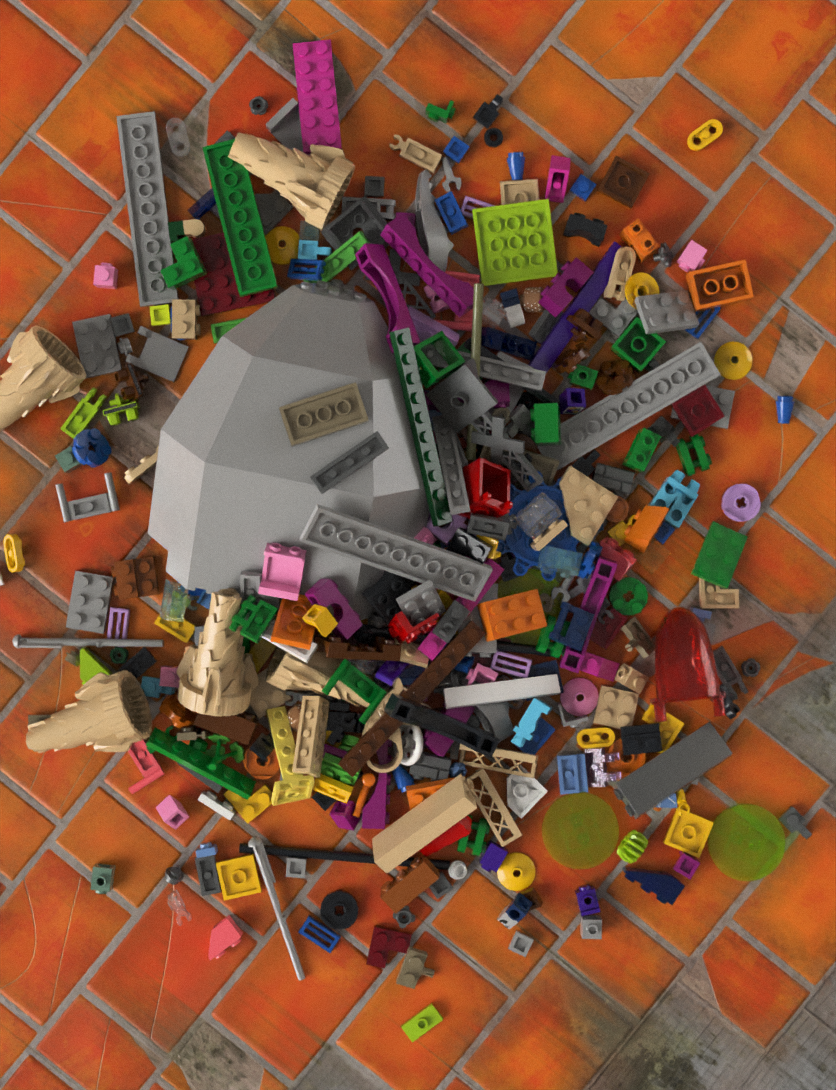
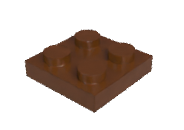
M615 156L597 191L632 208L650 173Z

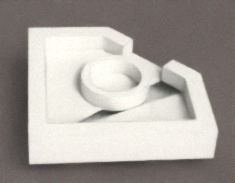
M521 764L519 765L523 772L529 773ZM509 774L507 777V806L522 819L548 790L535 778Z

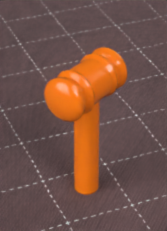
M366 773L362 776L363 785L353 816L360 818L370 786L375 783V776L371 773Z

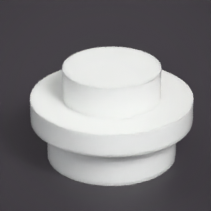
M460 860L452 862L448 869L450 877L455 880L464 878L467 874L465 863Z

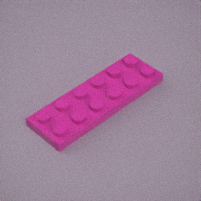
M331 39L293 43L303 152L307 155L311 154V144L342 149Z

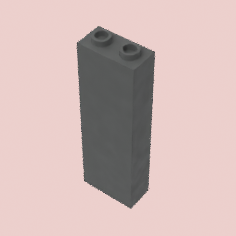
M708 722L617 782L613 787L615 789L614 794L625 803L627 813L631 817L634 816L635 819H638L728 759L733 753L711 722Z

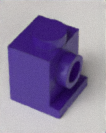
M589 884L579 886L575 893L581 915L586 916L601 912L594 886ZM587 897L591 898L589 903H585L584 900Z

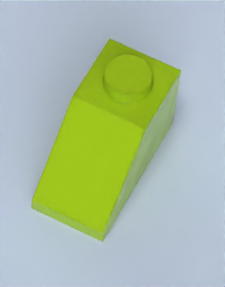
M84 647L80 650V679L83 680V685L100 672L107 675L113 674L89 649Z

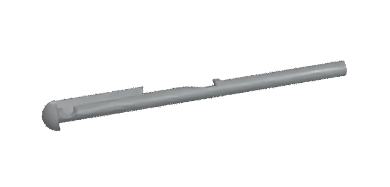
M17 634L12 640L14 647L18 649L61 648V646H164L163 639L22 638L21 634Z
M252 837L248 842V847H253L297 978L301 981L306 977L286 922V916L281 914L280 902L273 885L276 882L262 840L259 837Z

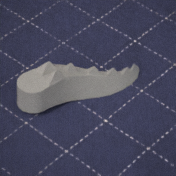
M425 169L419 173L415 194L417 236L419 244L427 257L440 270L445 272L448 252L454 247V244L448 239L447 233L449 230L442 224L440 219L442 215L435 208L434 202L437 198L431 194L430 189L433 187V184L429 182L432 175Z
M459 672L462 679L461 686H466L468 682L466 676L468 673ZM474 680L473 683H472V685L481 684V683H479V682H477V681ZM509 702L473 705L472 707L475 708L473 712L481 722L484 730L495 735L500 740L499 742L514 734V728L508 716Z

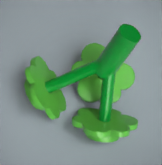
M217 733L208 736L209 740L217 743V746L212 745L210 749L205 751L206 755L213 758L209 764L211 770H215L218 764L228 757L234 758L236 763H241L244 760V748L237 741L230 744L231 752L224 754L225 748L221 744H227L231 739Z

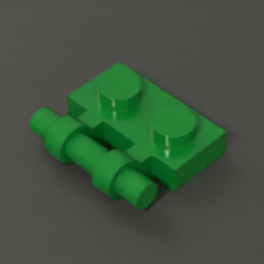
M249 595L247 600L242 602V608L238 614L234 615L231 619L232 623L229 629L236 632L238 627L242 626L240 634L258 644L278 613V608L263 600H260L256 606L253 604L256 598ZM248 612H252L249 619L245 620L244 618Z

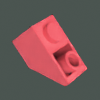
M605 537L600 542V546L603 547L601 555L617 562L618 565L613 577L620 581L626 576L637 559L634 558L632 552L621 548L615 539Z
M230 915L217 923L212 929L208 953L210 960L214 957L216 959L220 958L226 952L225 949L230 945L234 947L241 941L240 938L243 932Z

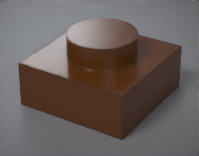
M534 887L520 892L532 902L529 911L542 906L543 902Z

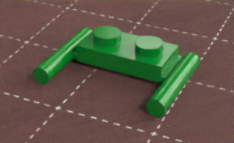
M344 659L324 686L322 692L328 696L338 680L360 698L369 703V706L359 719L365 725L387 692Z

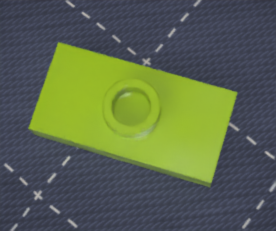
M431 1003L402 1024L401 1028L413 1043L441 1022L443 1017Z

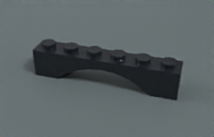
M395 693L391 694L384 709L394 719L443 735L491 758L500 741L488 731Z

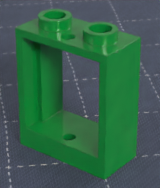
M443 331L414 346L421 382L426 389L454 373L465 363V360ZM432 344L448 364V367L439 372L422 352L423 349Z
M646 428L638 430L622 465L637 473L644 472L661 436Z

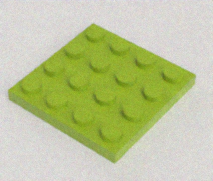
M549 199L472 209L481 283L484 286L555 277L558 271Z

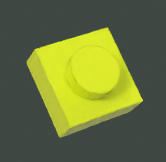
M169 304L149 306L152 326L171 324Z

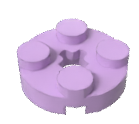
M735 484L724 492L721 508L729 519L743 522L757 515L760 510L761 501L754 487L748 484ZM744 498L745 507H737L738 503L736 500Z

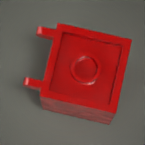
M479 458L462 468L470 512L457 515L470 519L471 512L499 518L510 512L513 506V502L510 501L511 470L504 468L502 465L489 462L484 458Z

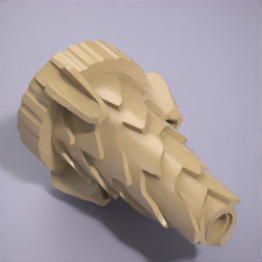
M240 132L235 137L230 154L228 155V158L244 165L249 172L265 180L264 184L278 190L281 196L293 204L307 223L321 230H324L333 217L355 171V165L352 161L345 158L342 149L311 144V154L309 156L296 148L291 150L276 141L269 142L266 139Z
M35 325L28 332H20L13 341L7 361L12 363V365L0 376L2 378L0 380V433L19 418L26 417L37 405L41 407L47 400L50 403H54L75 395L80 391V383L86 378L84 367L75 354L58 337L43 327Z
M234 588L220 589L218 592H212L209 616L206 618L203 632H200L198 647L197 645H190L177 669L176 674L180 678L178 689L180 704L200 714L231 716L243 713L249 707L251 691L258 686L257 672L252 654H244L245 646H242L243 636L240 634L243 627L239 626L236 632L229 629L232 623L231 619L234 615L238 614L242 604V597Z
M315 628L314 635L321 636L318 629ZM277 646L270 661L265 680L267 683L282 690L313 691L325 696L322 689L344 659L326 658L325 652H314L308 663ZM346 659L373 681L374 676L365 672V668L357 665L352 659ZM339 680L328 694L330 697L343 699L358 707L360 705L364 707L369 706V703L360 698ZM389 686L387 689H384V690L387 692V691L390 690L392 687Z
M122 670L111 675L100 672L75 692L76 698L80 699L79 701L64 706L65 709L50 715V718L29 725V732L26 734L25 742L28 749L38 753L52 749L54 751L71 749L84 744L86 746L93 745L96 752L129 751L132 743L147 739L152 732L150 707L140 683L131 672Z

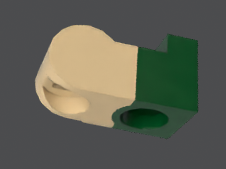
M198 219L168 222L171 243L186 236L200 238L206 233L204 224Z

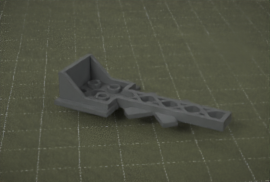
M364 196L327 225L321 233L335 251L353 237V232L356 228L363 229L364 235L371 244L383 245L386 241L382 238L381 233L387 222L369 199ZM390 249L388 258L398 284H404V290H401L404 300L406 299V294H414L416 296V306L407 305V308L411 306L417 310L425 309L431 315L430 318H435L436 315L412 286L420 285V276L416 273L401 272V257L394 249ZM357 259L348 265L350 270L359 265Z
M473 358L426 394L457 433L471 423L477 430L472 431L471 443L491 447V462L502 466L504 463L527 492L543 482L542 476L523 454L525 441L511 439L505 432V417L496 415L492 417L488 412L498 401L479 379L476 363ZM458 398L463 399L464 403L460 402ZM482 415L484 422L479 421L477 418ZM514 460L520 461L521 467L516 466ZM526 475L532 476L535 481L530 484L526 479Z

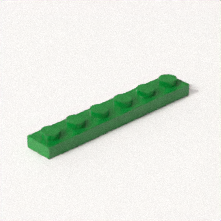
M156 727L153 729L146 746L247 800L251 796L256 781L221 762L215 770H211L209 764L213 759L212 757L182 741H177L176 738Z

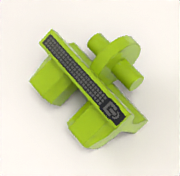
M115 393V399L110 400L109 403L110 406L117 405V407L102 410L103 415L108 418L111 426L122 424L119 414L125 412L128 421L138 420L139 403L135 401L123 405V403L129 400H123L120 393Z

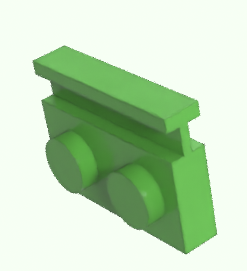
M325 753L322 760L321 773L330 778L338 779L344 784L354 786L360 770L351 777L338 764L341 758Z

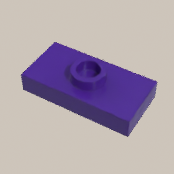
M385 661L376 672L375 677L392 686L408 667L409 663Z

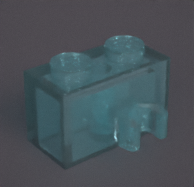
M544 546L540 550L536 568H541V573L553 575L554 571L560 572V577L571 579L572 575L578 576L583 553Z
M166 579L160 617L164 620L184 622L186 607L193 611L197 610V607L191 606L190 602L194 599L199 600V598L195 595L188 596V589L183 587L178 581Z

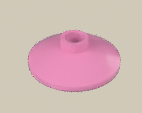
M574 678L563 686L564 693L560 694V700L563 708L568 713L575 716H584L591 713L597 706L598 691L591 681L584 678ZM578 694L583 695L584 698L582 701L577 700L576 697Z

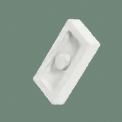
M203 791L198 801L231 820L236 812L233 809V805L226 801L222 803L217 799L218 796L211 791Z

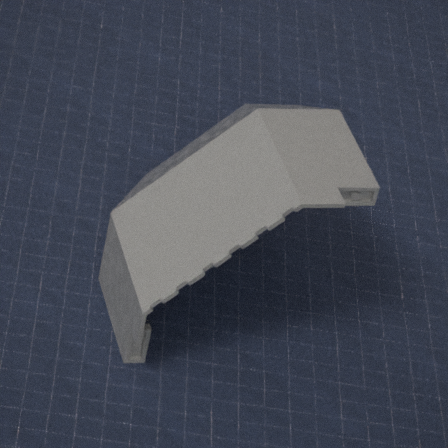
M333 279L330 282H302L298 285H292L222 335L161 428L148 534L168 550L166 572L186 589L195 591L196 588L205 589L207 594H212V592H218L220 589L234 588L240 594L241 571L259 572L262 579L267 543H279L282 546H296L307 550L300 594L305 595L319 579H332L337 584L339 592L348 599L349 606L359 614V619H367L376 610L362 593L380 580L384 570L301 542L300 536L316 505H322L412 538L424 526L426 527L430 510L395 355L391 353L386 339L388 326L374 301L367 298L365 294L355 291V288L343 284V281ZM356 382L369 422L292 447L279 407ZM378 431L389 449L321 494L310 476ZM408 579L409 587H411L414 580ZM329 605V606L327 607V609L329 610V612H330V613L332 614V616H333V615H334L333 608H332L331 605Z

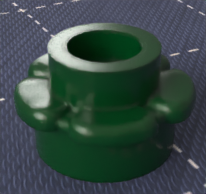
M115 646L110 651L113 663L124 664L128 660L129 652L126 648Z

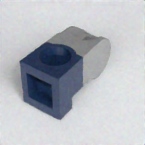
M519 892L512 902L502 910L497 920L507 929H511L527 915L532 902Z

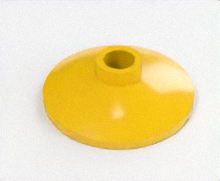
M280 226L272 229L265 238L272 262L279 265L290 264L291 259L298 258V245L301 238L295 230ZM281 241L286 243V246L283 248L279 247Z
M647 273L633 274L625 285L626 299L635 309L637 307L634 300L639 296L638 290L640 291V296L660 294L656 280Z
M734 341L727 342L716 351L714 364L722 377L736 380L744 377L750 371L752 355L744 344ZM733 356L738 359L737 363H732L731 358Z
M514 852L506 855L497 871V875L504 887L512 891H520L532 884L535 878V866L527 855ZM514 870H519L520 875L514 876Z

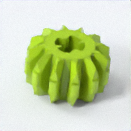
M632 830L624 836V839L618 846L617 854L622 860L632 864L644 853L648 840L640 832Z

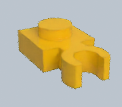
M635 515L628 518V523L625 524L622 520L607 531L609 536L619 543V546L625 543L626 536L624 532L629 525L633 526L632 520Z

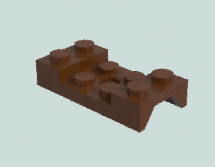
M331 633L327 637L314 635V643L318 645L315 652H325L326 658L400 661L402 646L396 644L395 640L387 639L384 636L375 635V638L367 644L357 642L356 645H350V642L342 641L341 637L333 636Z

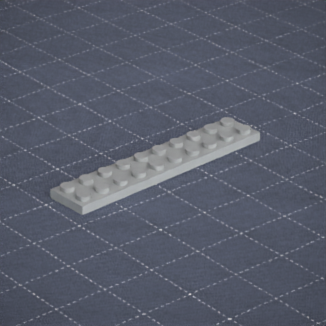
M153 111L116 116L140 307L172 304V299H179L178 290L168 288L160 271L174 264V258L170 246L169 217L156 113Z
M699 342L636 379L629 388L627 386L623 388L622 393L609 395L561 423V445L537 447L542 455L559 460L557 468L559 470L721 374L702 342Z
M319 504L316 505L300 536V541L422 584L431 580L435 588L472 601H476L493 571L492 566L485 563L481 564L471 558Z

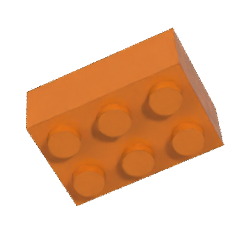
M746 259L691 271L685 275L695 312L749 301L754 297Z
M538 589L477 604L487 642L547 627Z

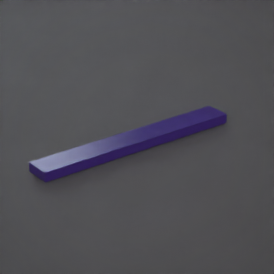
M617 242L612 243L594 269V273L582 286L528 364L529 366L547 373L573 336L570 330L575 326L566 320L567 316L574 315L579 308L589 313L607 287L615 254L622 247Z

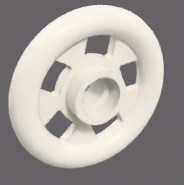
M411 724L402 725L400 728L401 735L403 731L405 732L401 736L403 748L401 764L406 766L415 764L423 751L422 731L419 726ZM393 742V749L396 755L397 748L395 742ZM407 752H410V758H407Z

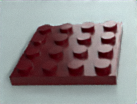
M224 232L192 239L207 272V275L194 280L201 316L204 317L265 304L276 297L274 289L240 297Z

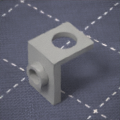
M557 703L563 727L569 725L570 728L579 727L581 722L589 720L587 715L565 720L561 703Z

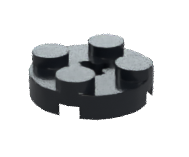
M339 889L330 892L324 897L320 909L321 918L332 929H346L356 921L359 907L352 894ZM335 906H343L344 913L336 914Z

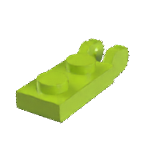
M95 387L89 391L85 398L81 399L60 428L73 439L79 432L87 428L107 399V396L103 394L98 398L94 406L89 403L96 395L97 389Z

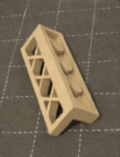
M303 696L292 769V772L296 774H309L316 778H320L330 707V702L321 696Z
M460 744L461 754L459 762L464 763V765L535 778L538 755L497 747L493 754L496 762L492 765H486L482 760V757L485 756L484 754L480 756L479 752ZM466 751H472L478 757L472 762L464 761ZM508 758L515 765L510 769H505L500 761ZM523 762L532 763L531 773L523 772L519 765Z
M479 768L476 770V773L467 778L470 780L476 777L480 778L482 782L481 790L474 789V793H480L479 798L476 795V803L499 843L504 847L522 836L484 768ZM482 793L491 797L490 807L482 805L480 802ZM492 810L500 813V824L491 821ZM501 828H508L513 836L503 841L500 836Z

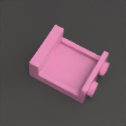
M267 543L264 550L265 558L258 594L298 601L307 550L296 546H282L279 543Z

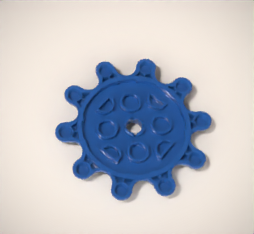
M528 476V480L532 484L535 480L532 476ZM562 476L553 486H547L543 481L529 492L526 489L518 490L514 485L510 484V501L513 502V506L510 509L509 516L511 514L516 516L513 522L517 523V528H511L512 534L507 535L505 541L498 540L497 551L501 552V554L511 552L515 555L516 561L513 566V572L517 576L525 575L531 566H538L543 579L551 581L556 576L555 569L559 562L565 561L574 568L579 567L582 563V557L576 551V546L580 541L570 535L568 517H566L563 494L559 485ZM543 520L546 523V529L539 531L537 529V522ZM552 520H564L568 526L540 551H535L530 546L533 542L532 538L539 532L544 533L548 529L547 525Z

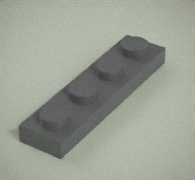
M376 431L310 476L320 493L323 494L388 450L389 447L378 431Z

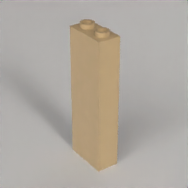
M459 774L373 837L374 862L384 872L389 873L477 809V797L474 793L473 782Z

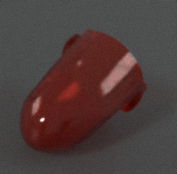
M675 607L669 610L663 616L656 630L655 682L657 698L650 699V703L654 705L655 722L667 721L665 706L667 703L712 699L714 717L726 716L724 698H726L727 694L726 692H720L718 674L708 632L700 618L684 607Z

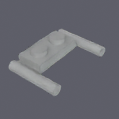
M112 472L104 474L108 493L67 502L63 483L55 485L64 522L120 510Z

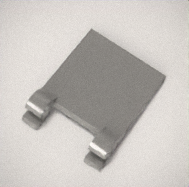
M140 326L138 334L147 337V341L140 357L136 358L128 354L126 362L174 382L189 347Z

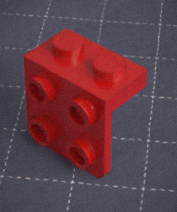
M401 611L395 614L389 623L388 631L393 638H396L400 645L405 642L410 644L417 639L419 634L425 635L430 632L433 626L437 624L436 620L440 616L436 613L412 627Z

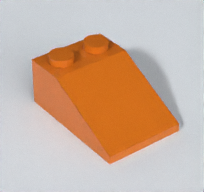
M646 505L643 510L639 509L634 516L636 522L633 526L629 525L624 532L626 536L624 542L645 553L663 524L669 508Z

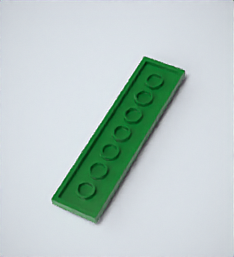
M235 139L202 148L240 297L278 288L249 171L244 165L228 158Z

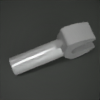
M449 157L442 158L446 180L442 183L443 189L448 193L450 192L449 184L455 183L457 191H460L461 178L453 175Z
M570 569L561 587H554L552 589L551 597L553 600L557 593H562L563 599L560 604L569 601L571 596L568 594V588L577 573L576 571Z

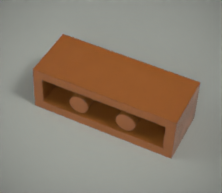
M424 855L421 858L417 857L410 863V867L399 871L393 881H387L381 887L380 898L396 914L439 879V870Z

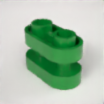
M702 435L689 436L690 442L685 443L683 438L678 439L680 442L675 447L687 477L695 474L694 468L699 467L702 472L710 469L709 465L712 464L709 454L705 453L704 446L706 445ZM690 449H693L696 458L694 461L691 460L688 451Z
M548 614L545 618L547 627L541 629L536 651L545 653L547 649H550V656L559 658L561 655H564L566 646L555 641L551 642L548 638L556 624V617ZM565 620L560 633L561 636L565 637L570 621Z
M482 817L479 818L478 822L472 821L471 829L476 830L474 841L468 840L469 835L459 839L457 845L458 852L465 853L466 847L472 849V855L480 856V853L485 852L486 842H484V836L489 834L490 825L487 823L486 818Z

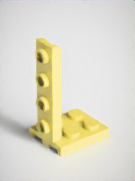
M282 706L266 709V716L283 778L282 781L274 783L271 797L272 805L309 799L315 782L314 777L292 772L296 746L286 708Z

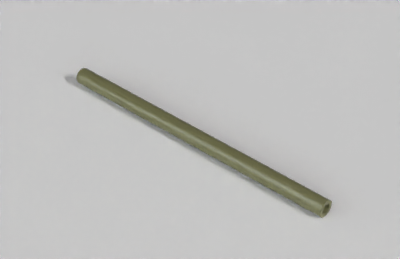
M474 283L471 359L475 360L480 378L484 284ZM471 423L467 427L466 459L476 460V444L471 443L472 431L477 430Z

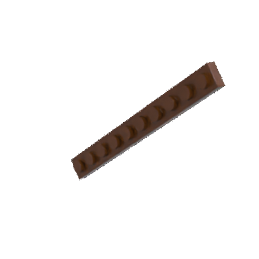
M470 620L400 696L421 704L486 633ZM385 712L345 754L338 764L353 777L403 722L390 717Z

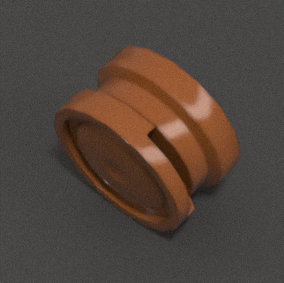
M618 496L605 520L612 523L624 520L629 512L626 500Z

